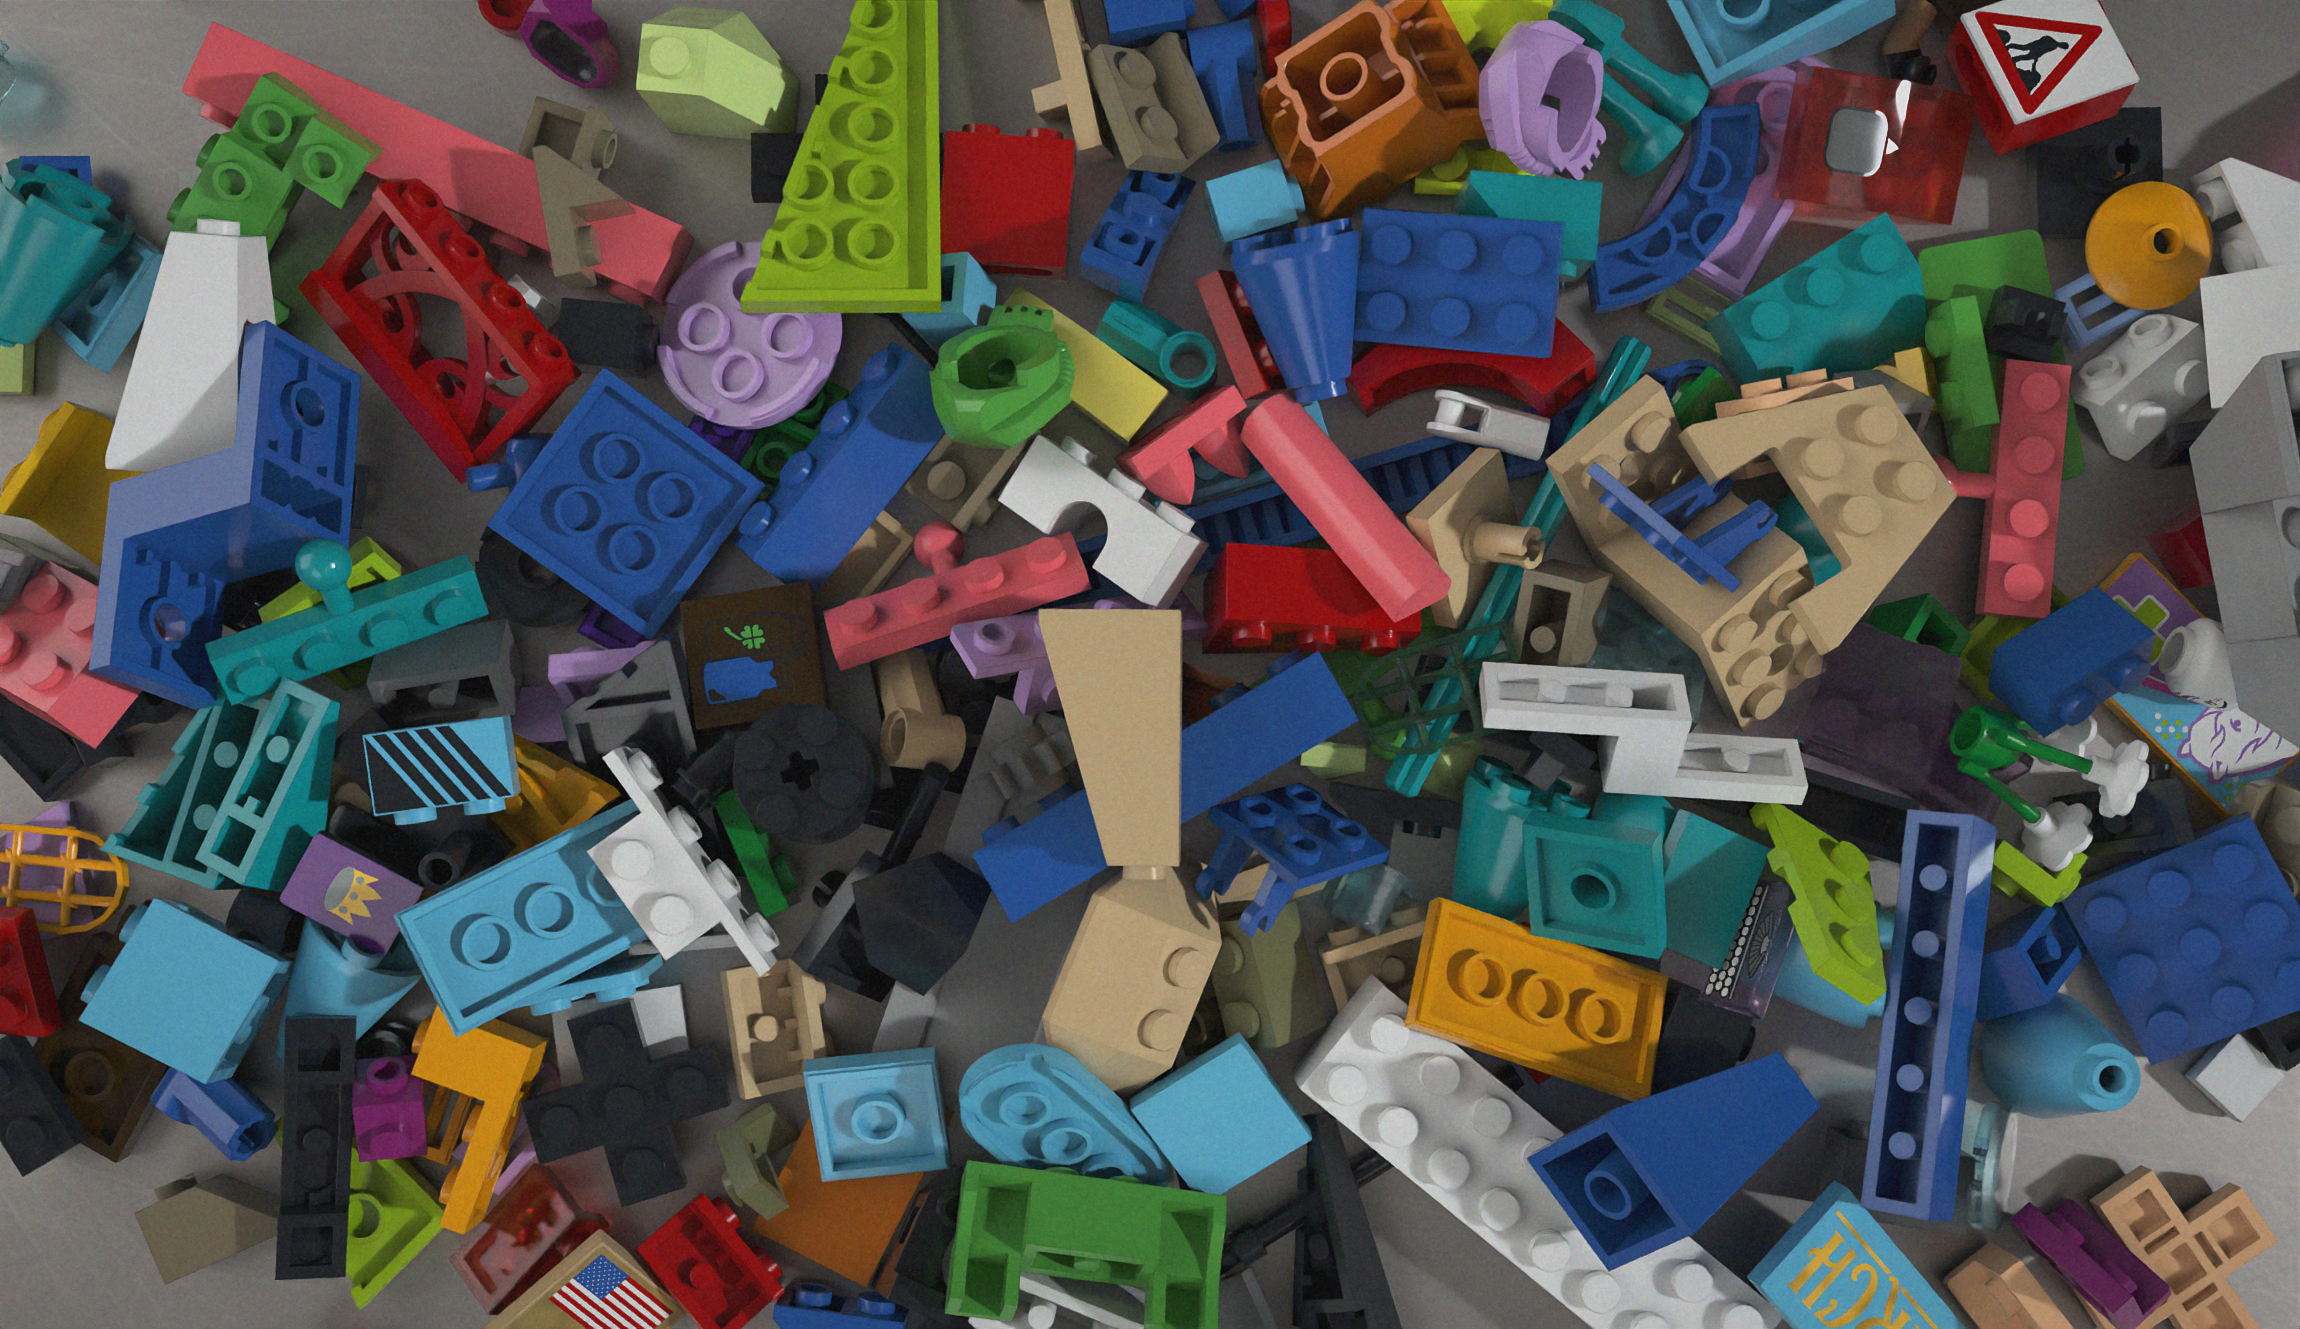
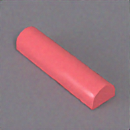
M1276 394L1266 399L1251 412L1242 427L1240 434L1242 442L1394 623L1446 597L1451 586V578L1300 403L1296 402L1292 394Z

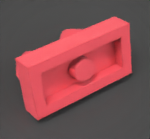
M1235 385L1213 386L1116 455L1114 460L1122 472L1135 480H1140L1151 493L1168 502L1188 505L1192 501L1195 485L1193 462L1188 452V449L1192 446L1205 461L1219 471L1241 479L1248 477L1250 450L1240 439L1243 423L1238 414L1248 406Z

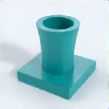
M1601 792L1595 801L1590 820L1532 810L1522 823L1531 935L1659 960L1668 945L1662 848L1677 815L1670 803L1662 796Z

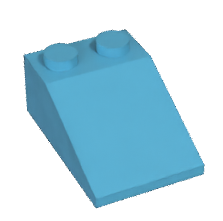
M1666 0L1711 89L1836 47L1896 15L1895 0Z

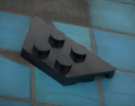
M671 632L570 703L560 713L573 764L614 786L621 794L603 812L632 798L602 757L612 750L628 746L634 754L642 751L659 770L663 783L658 788L673 808L677 805L684 807L699 826L702 837L697 842L712 862L720 859L731 870L735 864L729 836L716 807L706 806L699 814L687 806L670 788L678 779L674 772L678 768L686 770L707 749L703 733L697 731L695 726L690 680L678 632Z

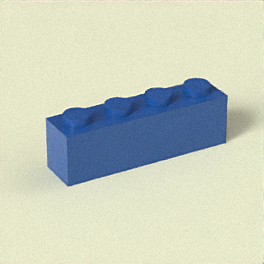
M893 341L886 349L876 352L864 365L861 372V380L848 397L835 403L826 412L820 424V432L804 451L794 454L786 462L780 473V482L764 501L753 505L746 512L739 526L740 532L733 539V542L753 561L784 584L809 581L813 585L815 595L944 434L945 431L933 404L929 371H933V369L918 356Z

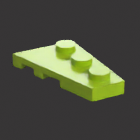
M1757 802L1749 810L1755 828L1762 831L1768 830L1775 847L1766 856L1773 873L1785 878L1794 892L1796 901L1788 907V911L1813 973L1868 1007L1883 995L1887 988L1882 961L1883 953L1880 947L1876 919V906L1874 904L1870 877V864L1867 858L1852 843L1837 841L1782 804Z
M283 1115L275 1122V1126L278 1128L275 1138L281 1150ZM353 1118L346 1271L354 1286L349 1289L358 1309L361 1310L444 1229L439 1226L446 1204L439 1202L440 1193L405 1157L359 1162Z

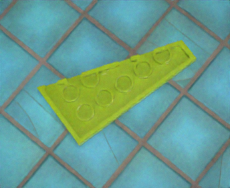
M856 0L849 18L850 27L839 56L835 55L827 75L828 84L820 105H816L782 190L783 200L772 228L767 229L759 249L761 256L751 282L747 281L739 302L742 313H942L938 0Z

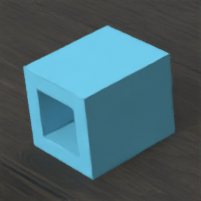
M1279 159L1209 180L1205 183L1204 199L1223 256L1233 253L1231 241L1290 229L1291 235L1294 234L1293 229H1296L1299 220L1297 213L1305 211L1298 180L1294 174L1285 177Z
M969 252L941 254L942 313H903L902 317L933 348L941 347L950 338L978 325L987 326L990 314L995 308L997 284Z

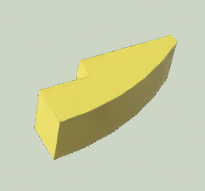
M1018 285L1003 306L1013 309L1014 305L1017 304L1027 308L1029 306H1038L1042 309L1053 310L1054 332L1057 333L1058 340L1066 342L1071 351L1075 364V379L1070 394L1072 401L1068 405L1079 413L1083 412L1125 446L1129 447L1132 445L1168 399V390L1090 332Z

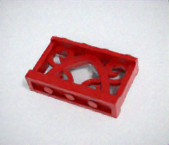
M418 178L379 183L372 192L373 199L319 270L310 271L298 289L458 482L463 484L467 482V467L505 461L507 441L519 433H529L568 386L573 385L581 377L582 372L570 359L567 349L562 342L545 329L527 307L522 294L505 281L485 257V252L481 245L465 233L445 209L442 199L432 188L425 185ZM395 225L406 236L399 238L396 245L397 260L403 270H399L390 250L389 235ZM408 240L416 248V250L418 251L417 253L411 250L408 244ZM373 255L382 274L367 279L361 269ZM412 292L434 294L459 303L466 331L468 363L453 357L434 359L422 345V317L419 305ZM398 312H402L404 322L397 315ZM507 359L511 362V364L516 368V370L520 374H517L510 369L507 363ZM446 373L456 375L465 381L466 384L462 381L453 382ZM521 375L528 383V388L522 396L510 395L496 385V379L509 380ZM492 404L508 411L494 429L486 422Z

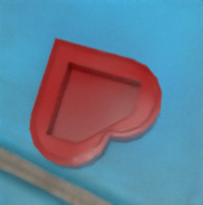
M1259 0L1254 11L1260 60L1266 79L1277 75L1278 66L1274 58L1292 47V16L1288 0Z

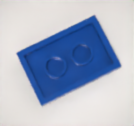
M1377 207L1364 208L1354 340L1549 358L1552 356L1565 222Z

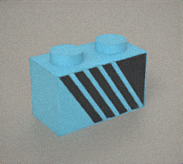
M510 714L362 735L374 816L394 814L395 825L436 820V807L463 804L464 815H477L505 810L504 798L514 797L521 792Z

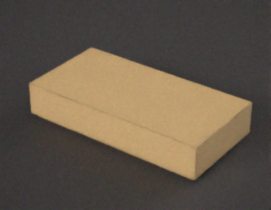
M882 510L814 595L815 605L854 596L865 598L881 593L913 553L916 535Z

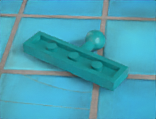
M316 538L308 541L300 548L295 559V569L299 579L306 586L320 591L324 603L204 645L210 663L231 705H235L277 690L283 676L300 682L486 616L489 612L467 553L350 593L346 583L352 571V558L349 551L343 544L334 539Z

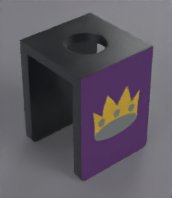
M342 802L334 812L326 829L318 831L313 837L283 890L280 901L284 905L385 956L400 933L393 915L417 904L427 888L421 881L418 873L419 864L426 855L402 830L349 802Z

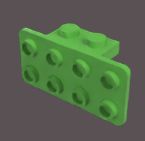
M2023 230L1927 247L1915 256L1921 268L1928 316L1924 332L1925 343L1930 356L1934 358L1938 380L1936 392L1937 406L1944 422L1950 459L1960 471L1988 474L1992 425L2000 423L1995 397L1998 364L2007 358L1987 353L1983 334L1995 289L2006 284L2053 299L2042 237L2034 230ZM2061 338L2053 347L2049 360L2051 364L2066 365ZM2071 388L2069 389L2061 481L2077 478L2085 469Z

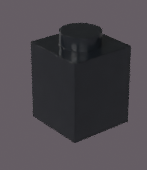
M562 297L557 339L565 346L568 356L582 373L599 374L606 367L617 376L646 379L648 363L656 362V348L660 346L658 325L652 324L653 317L639 305Z

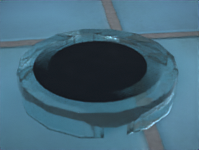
M1991 1101L1987 1106L1983 1107L1972 1153L1975 1155V1169L1978 1171L1977 1179H1972V1184L1968 1185V1223L1971 1224L1972 1228L1996 1234L1999 1233L2003 1224L2012 1183L2018 1125L2017 1107L2015 1104Z

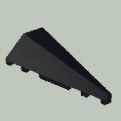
M1326 1110L1302 1115V1118L1311 1129L1312 1140L1307 1143L1306 1167L1299 1170L1297 1175V1189L1305 1191L1307 1214L1304 1224L1295 1230L1292 1325L1300 1329H1403L1336 1118Z

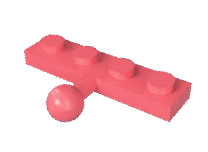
M2006 359L1998 364L1995 397L2000 423L1992 425L1988 474L1960 471L1946 457L1931 455L1958 496L1986 499L1975 615L2036 622L2050 615L2071 366L2013 359Z
M938 520L925 524L917 532L914 539V552L919 562L926 568L934 570L935 575L914 579L905 585L865 598L853 599L841 606L823 611L833 654L840 671L949 636L952 626L957 624L1013 615L1091 589L1086 568L1071 531L1052 537L1040 538L1031 544L991 557L979 558L959 567L958 562L961 560L965 549L964 538L961 532L946 521Z

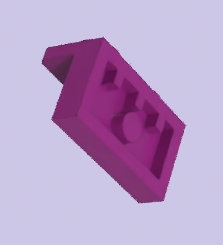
M2066 1199L2047 1217L2033 1204L2028 1202L2010 1219L2024 1243L2116 1329H2135L2171 1295L2169 1285L2072 1199Z

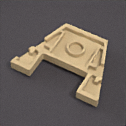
M1883 384L1692 424L1677 436L1709 486L1763 454L1768 455L1841 564V571L1787 604L1820 656L1841 644L1958 496Z

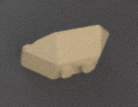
M1181 855L1179 867L1166 866L1165 879H1123L1122 870L1093 893L1042 1016L1047 1045L1064 1050L1074 1056L1090 1073L1099 1078L1122 1100L1172 1067L1222 945L1214 890L1211 898L1207 901L1195 889L1200 873L1208 865Z

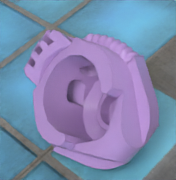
M1553 20L1517 22L1505 34L1479 76V115L1490 148L1507 154L1512 163L1516 164L1517 167L1526 173L1529 172L1531 175L1547 177L1553 172L1564 179L1582 180L1584 175L1593 166L1592 162L1599 156L1600 151L1598 148L1603 145L1607 138L1603 125L1595 117L1601 102L1604 65L1602 56L1597 50L1583 45L1584 38ZM1550 95L1560 98L1559 114L1558 110L1553 107Z

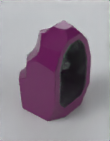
M592 0L533 1L519 28V33L531 55L561 79L579 87L598 89L613 84L620 72L621 55L609 41L607 23L592 10Z

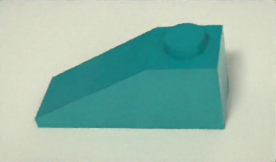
M283 676L195 860L241 885L283 892L313 837L318 831L326 829L340 708L339 702Z

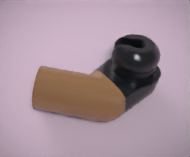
M1909 0L1881 44V52L1890 82L1895 88L1905 94L1927 90L1933 85L1937 76L1936 65L1930 64L1931 59L1929 56H1923L1919 45L1920 40L1937 16L1936 8L1926 0Z

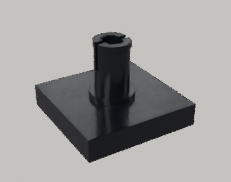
M2123 107L2116 116L2027 146L2028 230L2038 232L2042 240L2086 239L2087 230L2093 215L2099 206L2113 193L2140 182H2163L2161 107ZM2157 232L2154 237L2160 235L2161 233Z
M866 849L848 876L838 870L826 873L820 881L835 894L829 895L821 887L815 886L812 892V900L824 910L793 952L790 959L806 973L881 1003L896 980L867 962L851 883L898 865Z

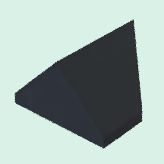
M937 849L935 853L852 882L851 885L867 962L924 996L966 952L992 890L988 881Z

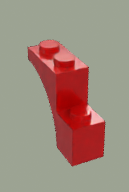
M1556 317L1552 356L1549 358L1381 343L1378 346L1372 345L1365 348L1353 359L1351 375L1346 377L1345 381L1352 402L1367 418L1391 402L1415 392L1445 386H1468L1493 390L1508 395L1524 403L1541 417L1551 420L1597 381L1594 353Z

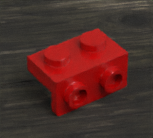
M704 1193L692 1198L633 1251L698 1329H742L764 1307L771 1302H775L785 1293V1290L777 1281L782 1275V1271L774 1259L762 1247L757 1245L751 1250L735 1230L741 1226V1222L733 1210L720 1197L716 1196L710 1201Z

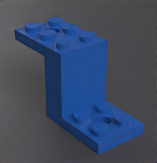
M267 320L245 326L234 447L120 480L110 485L89 671L195 710L215 705L218 677L210 663L204 644L222 638L226 585L295 566L296 555L300 548L308 541L316 538H331L343 544L347 550L349 549L361 375ZM155 616L158 622L166 629L165 639L160 636L156 629Z

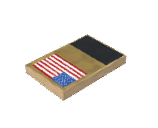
M598 1229L483 1329H670L686 1313L645 1264L603 1230Z

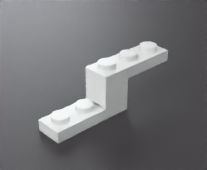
M1496 662L1482 663L1479 688L1483 728L1599 735L1597 750L1603 792L1802 805L1808 783L1797 739L1689 733L1692 717L1683 674Z

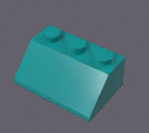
M1884 212L1725 309L1701 327L1710 332L1722 353L1720 357L1739 388L1743 384L1781 378L1782 389L1788 388L1787 375L1826 368L1828 380H1832L1834 373L1872 370L1893 357L1894 353L1903 351L1925 337L1924 332L1928 316L1921 268L1887 212Z

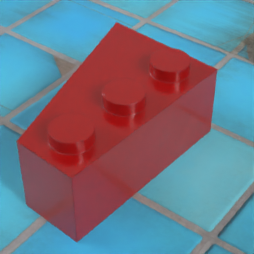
M1227 542L1203 582V619L1209 628L1206 636L1202 637V654L1286 653L1299 648L1301 652L1361 651L1366 656L1389 657L1399 654L1400 650H1404L1421 633V610L1394 623L1334 550Z

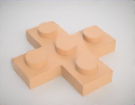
M2140 1165L2089 1200L2109 1232L2164 1280L2171 1290L2170 1297L2135 1329H2151L2167 1317L2175 1329H2260L2226 1277L2277 1243L2278 1240L2242 1187L2229 1182L2182 1214L2153 1170ZM2072 1289L2099 1329H2116L2077 1291Z

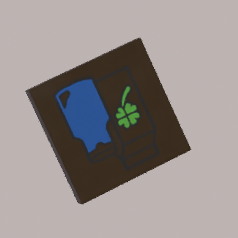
M809 581L679 602L697 731L703 733L724 728L752 725L768 712L791 704H813L830 710L813 585Z

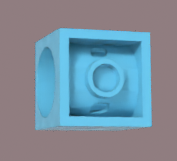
M155 897L149 907L143 904L139 905L126 921L119 935V940L126 944L112 967L106 964L102 965L86 985L81 1001L88 1005L80 1016L79 1021L204 1084L232 1077L290 981L295 959L284 953L272 952L263 944L239 939L226 933V923L183 901Z

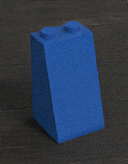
M1776 1052L1614 1108L1534 1151L1526 1159L1606 1269L1611 1271L1693 1235L1821 1106L1781 1053Z

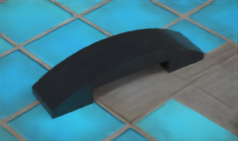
M286 1016L280 1205L277 1219L275 1280L340 1278L346 1276L353 1138L352 1098L356 1059L357 1016Z

